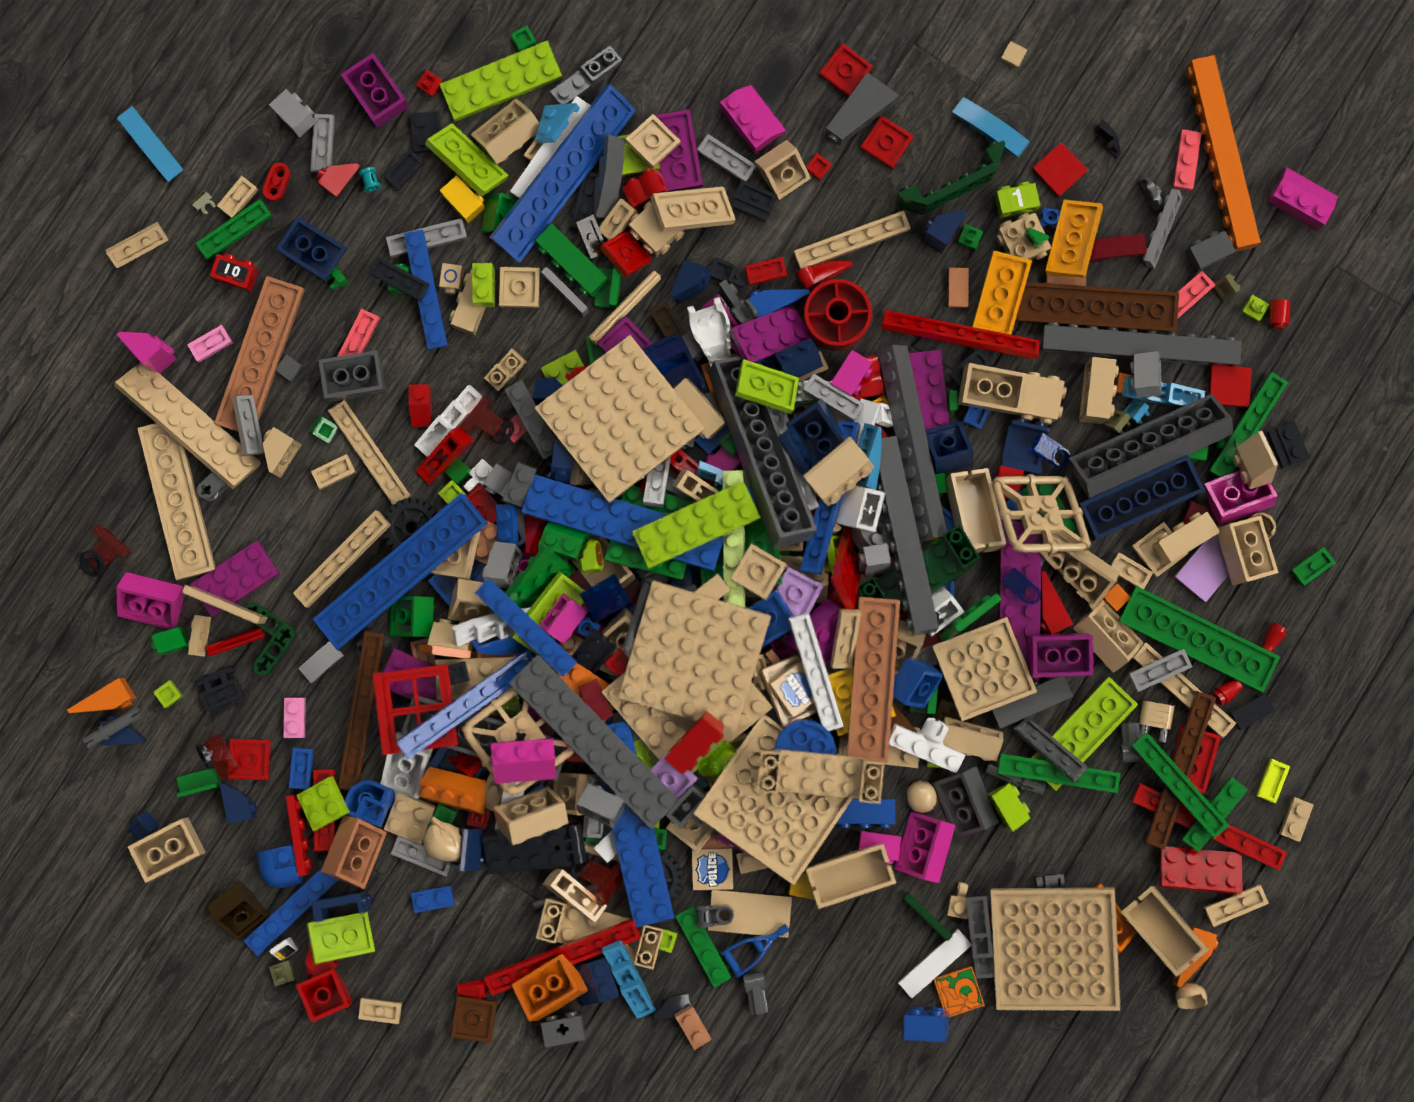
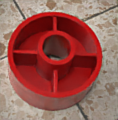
M843 279L828 280L818 285L808 296L803 313V323L812 341L821 348L831 351L846 350L859 343L866 334L872 317L871 303L866 293L855 283ZM835 307L841 308L845 311L846 318L834 320L830 316L829 310Z

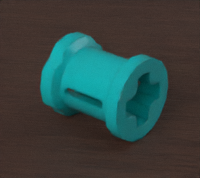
M368 167L359 171V176L362 177L365 185V192H373L381 188V184L377 181L376 169L374 167Z

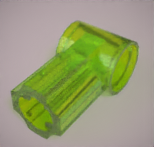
M513 697L502 705L507 715H517L520 713L519 697ZM496 709L487 717L501 716V714Z
M723 740L708 758L700 760L698 763L699 774L705 777L718 778L727 763L737 754L735 747L728 741Z

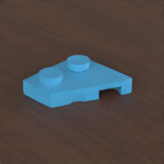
M576 103L545 105L535 140L538 143L556 142L561 132L570 123L568 118L573 112L577 113L580 107Z

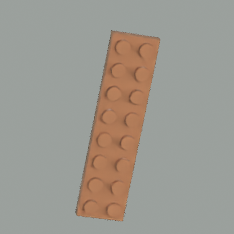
M266 276L214 424L239 432L232 398L245 395H253L259 421L276 373V367L279 365L305 291L304 288Z
M859 597L858 610L861 612V619L855 647L847 755L888 763L900 600Z

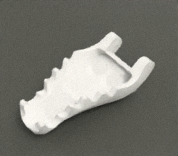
M720 297L713 299L714 306L695 311L693 306L687 307L692 334L707 356L710 367L715 360L732 358L730 353V322Z

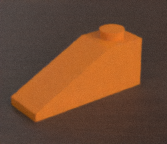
M118 678L67 709L69 713H83L115 709L125 710L132 706V701L137 698L125 678Z
M1189 926L1209 948V951L1196 962L1190 960L1192 965L1179 976H1174L1172 984L1182 987L1212 955L1213 950L1215 951L1218 945L1216 934Z

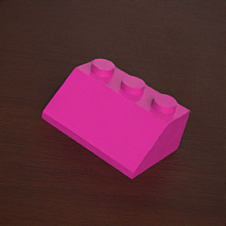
M751 85L734 91L720 102V110L754 154L786 132L785 128Z
M1286 168L1267 202L1319 230L1326 224L1333 212L1338 196Z
M117 333V336L138 360L156 373L160 374L177 359L173 355L175 352L173 348L157 336L153 337L148 333Z
M1240 470L1205 483L1204 487L1210 510L1219 527L1275 506L1278 495L1272 484L1269 483L1249 490L1247 484H1244L1241 479Z
M126 572L116 587L117 616L170 630L176 628L183 604V586Z
M553 738L491 743L495 784L557 779Z
M911 811L900 847L899 861H896L894 869L927 881L939 883L956 825Z

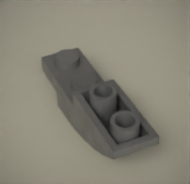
M608 46L580 66L578 72L551 90L549 93L550 97L556 104H570L576 96L581 99L603 81L622 62V59L611 46Z

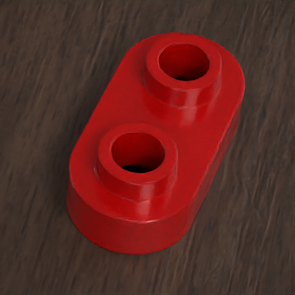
M275 163L270 168L263 187V194L269 201L276 202L283 197L291 176L287 165ZM279 172H284L282 177H278ZM276 189L277 193L271 195L272 190Z

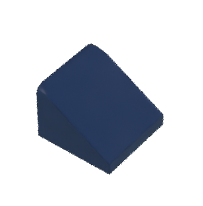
M145 811L137 816L128 828L139 840H142L149 836L159 826V823L148 811Z

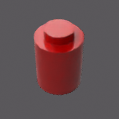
M1284 299L1271 300L1269 325L1273 326V329L1283 330L1285 326H1289L1290 301Z

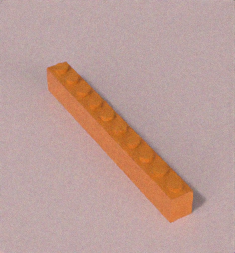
M1215 55L1194 59L1188 64L1186 75L1191 80V95L1193 98L1195 97L1196 101L1195 112L1200 117V132L1205 137L1204 149L1209 154V169L1213 172L1215 178L1213 185L1214 189L1218 191V206L1222 209L1224 215L1222 218L1223 226L1227 228L1228 237L1235 251L1254 248L1261 242Z

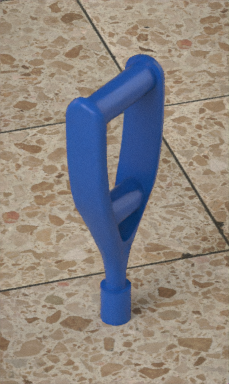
M785 924L772 934L743 939L726 948L720 954L724 956L737 978L755 966L765 955L772 942L778 936L789 932L790 929ZM761 940H765L767 942V945L765 947ZM752 941L760 956L748 967L741 970L730 950Z

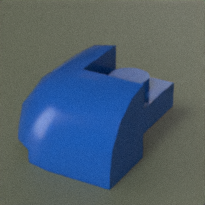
M361 781L351 787L345 799L350 812L348 815L382 827L388 809L392 808L394 804L395 793L393 789L375 781Z
M293 845L255 853L259 873L267 885L274 888H285L304 883L302 876L298 877Z

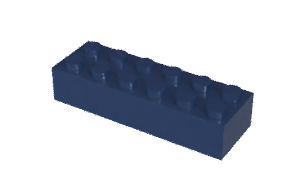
M1186 455L1078 505L1083 511L1082 518L1093 542L1204 492L1205 489L1189 456Z

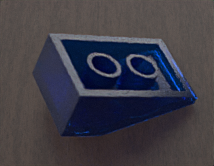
M615 574L580 593L588 611L599 625L617 616L623 609H629L634 606Z

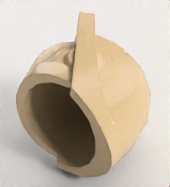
M433 817L431 819L433 824L428 828L423 838L425 851L436 860L458 862L461 851L459 828Z

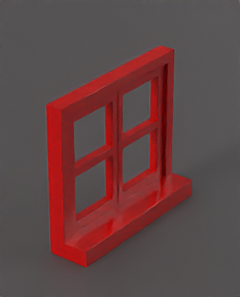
M448 664L373 674L382 754L402 753L395 743L397 740L394 716L416 713L419 726L422 724V712L441 710L453 702ZM439 676L442 703L419 705L416 679ZM412 679L415 706L393 709L390 682ZM456 726L446 732V737H439L423 750L458 745Z

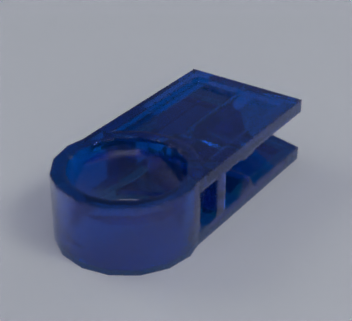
M1043 433L1042 435L1038 434L1030 449L1054 467H1064L1069 464L1070 452ZM1058 450L1064 454L1062 464H1058L1055 460V454Z
M1015 567L1001 581L1027 604H1036L1041 598L1040 589ZM1027 587L1036 588L1038 596L1034 601L1029 602L1024 599L1023 592Z

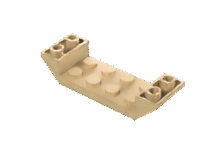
M786 749L761 750L757 792L778 794V791L857 798L859 802L880 804L884 762L838 754Z
M547 898L536 939L566 944L631 918L603 911L597 921L593 922L566 902ZM651 924L639 926L638 930L641 934V939L625 944L624 947L634 965L654 969L664 929Z

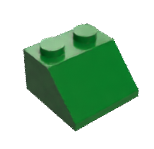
M548 522L538 546L542 543L562 558L579 563L584 545L588 541L590 534Z
M403 596L390 607L389 637H430L433 626L434 598Z

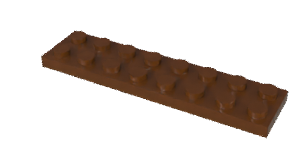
M1026 282L1017 313V322L1058 323L1059 325L1075 324L1086 327H1113L1118 329L1176 333L1179 292Z

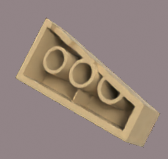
M1051 534L1053 542H1056V544L1071 543L1060 534ZM1088 550L1062 551L1055 554L1040 552L1055 569L1059 570L1063 578L1072 584L1081 598H1085L1093 610L1117 581L1119 571Z

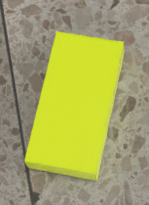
M1269 759L1255 796L1276 804L1290 766Z

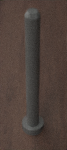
M642 577L640 581L642 588L622 648L625 653L630 652L647 595L653 579L650 577Z

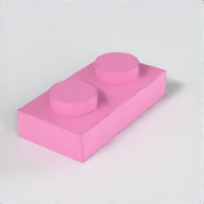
M220 325L187 345L197 362H201L233 342L225 328Z
M284 698V738H305L306 698Z

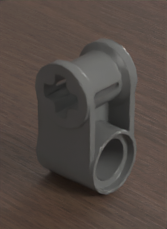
M211 471L198 485L197 493L204 500L211 502L216 500L229 486ZM206 488L210 489L211 493L209 495L206 494Z
M726 904L695 907L698 913L697 928L727 925L734 918L733 908ZM723 909L728 910L731 914V917L727 920L722 919L719 915V912Z

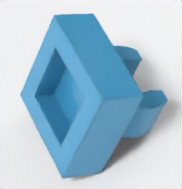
M1133 399L1123 412H1126L1131 417L1129 420L1143 424L1141 418L1143 415L1149 416L1147 411L1149 406L1145 402Z

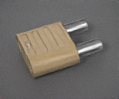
M1143 701L1139 721L1141 725L1140 737L1148 732V726L1161 728L1159 741L1166 743L1168 730H1171L1174 706Z

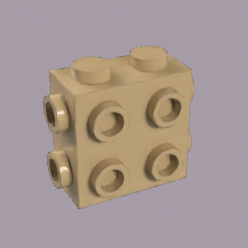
M650 200L644 206L645 210L640 214L636 213L630 219L629 228L631 231L629 233L635 240L638 241L640 239L644 243L643 247L649 254L654 253L658 256L660 253L662 255L670 249V244L674 240L678 241L685 233L683 232L684 230L662 232L652 200Z
M1025 213L1019 216L1015 222L1010 220L1000 225L1001 228L997 231L996 239L999 246H1003L1006 254L1030 260L1034 258L1040 260L1048 256L1047 253L1051 249L1049 241L1034 249L1024 236L1025 231L1029 227L1044 233L1036 213L1031 215Z
M1029 372L1026 378L1021 413L1016 415L1021 416L1020 418L1027 421H1032V418L1038 419L1040 423L1048 425L1056 422L1058 418H1061L1063 406H1060L1061 399H1064L1066 395L1065 381H1061L1057 376H1048L1046 378L1041 377L1039 373Z

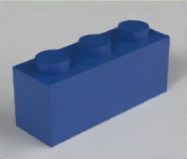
M852 799L836 824L841 828H849L850 824H858L859 828H870V824H878L879 828H890V824H895V799H880V804L859 802L858 799Z

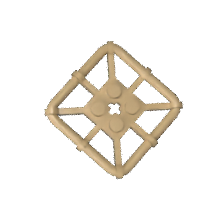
M1028 474L1027 476L996 477L992 481L993 491L1000 510L998 514L1000 519L1003 520L1008 540L1015 552L1018 550L1020 552H1048L1049 554H1055L1062 551L1088 550L1091 543L1082 518L1083 511L1079 508L1073 487L1066 476L1063 478L1060 476H1034L1033 474ZM1006 484H1026L1030 496H1021ZM1035 484H1059V486L1051 496H1039ZM1063 487L1066 491L1071 510H1059L1055 498ZM1003 494L1017 504L1019 511L1007 509ZM1074 518L1080 537L1066 528L1062 519ZM1011 519L1022 520L1025 532L1019 540L1016 538ZM1029 534H1042L1045 544L1022 543ZM1051 534H1060L1071 543L1056 544V542H1053Z
M513 688L498 699L494 698L490 705L470 718L465 723V726H462L466 740L481 759L483 767L486 766L493 777L492 755L490 757L487 755L472 733L494 736L498 742L516 741L517 732L526 734L524 740L546 738L539 728L545 721L540 719L535 723L527 712L528 704L525 700L522 711L512 719L502 708L503 704L518 694ZM496 709L506 721L497 730L473 727ZM554 740V745L568 747L555 757V765L558 766L569 758L574 751L564 741ZM537 780L523 781L515 786L516 782H511L510 785L508 783H500L499 785L506 793H509V796H514V794L524 791Z

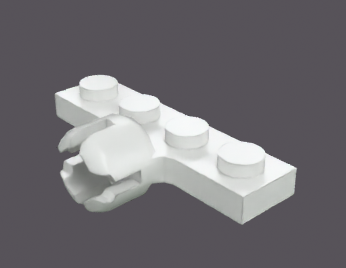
M928 718L922 730L918 733L894 724L890 732L889 745L957 773L966 756L960 751L943 745L949 728L943 722L935 721V718Z

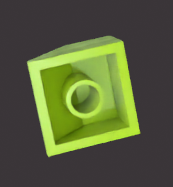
M1005 783L988 793V797L1005 828L1013 832L1030 819L1028 815L1030 810L1025 802H1020L1018 798L1020 793L1016 786Z

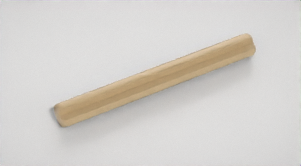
M652 271L589 335V340L597 345L660 281V275L656 271Z

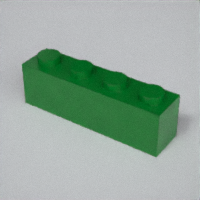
M553 224L535 240L539 244L538 250L545 256L549 254L553 258L551 262L558 269L562 267L566 271L564 275L572 283L576 280L580 284L578 289L585 296L590 294L594 298L609 282V279Z

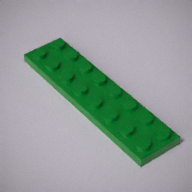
M1138 586L1134 587L1130 599L1118 620L1119 623L1176 651L1184 649L1188 657L1261 693H1264L1280 659V656Z

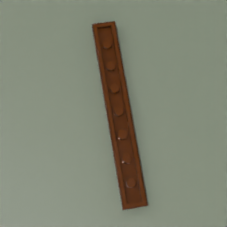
M364 631L338 788L341 790L350 791L352 786L360 782L375 696L373 674L379 673L385 634Z
M1199 691L1195 692L1172 759L1188 779L1216 701V697ZM1165 784L1144 843L1163 850L1166 848L1181 803Z

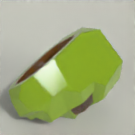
M595 539L585 543L584 550L580 555V573L592 574L603 570L604 563L599 541Z

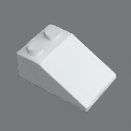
M397 732L396 740L398 741L405 735ZM434 749L421 750L410 759H406L403 753L387 755L381 784L393 789L395 798L398 792H402L419 799L420 779L427 771Z

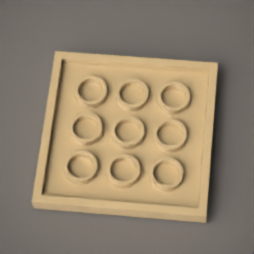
M1007 617L932 646L961 721L1037 692Z

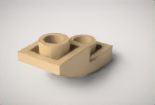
M510 349L484 379L497 391H500L523 368L527 361L514 349Z

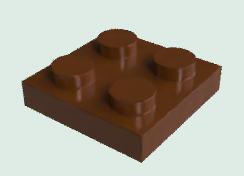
M457 996L451 1037L491 1043L498 1001Z

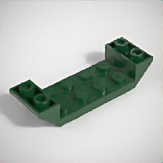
M1004 140L999 143L994 141L987 146L981 159L983 165L978 167L976 172L972 174L969 172L965 173L954 183L952 181L947 182L937 192L935 190L929 191L924 195L925 198L922 197L917 185L912 187L910 185L904 186L897 195L896 207L924 215L991 181L1000 163L1005 147Z
M960 524L944 533V539L922 552L931 594L967 573L981 559ZM894 569L878 579L871 577L858 586V591L862 597L900 600L899 613L903 611V593L899 592L897 581L900 579Z

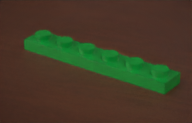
M1273 372L1269 373L1234 429V434L1229 437L1224 445L1225 447L1222 448L1208 472L1221 478L1234 471L1236 466L1233 462V455L1236 447L1259 431L1287 386L1288 382Z
M1147 732L1131 745L1213 839L1229 826Z
M1001 753L997 770L998 774L1118 793L1121 773L1087 768V771L1073 783L1048 761Z

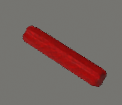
M256 628L206 646L207 654L213 656L264 638V632L262 628Z

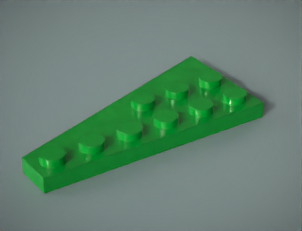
M542 543L538 547V554L529 559L527 569L518 574L505 592L520 608L531 607L559 571L568 578L576 571L571 563Z

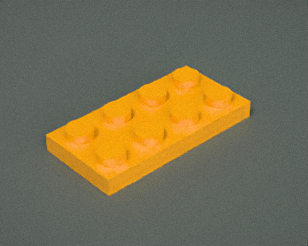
M1063 201L1045 270L1047 274L1076 278L1086 277L1103 210L1102 203Z
M993 250L972 327L1012 334L1032 260Z

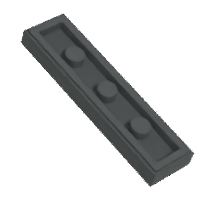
M1026 717L1014 727L1013 732L1073 783L1087 771L1088 767L1031 718Z

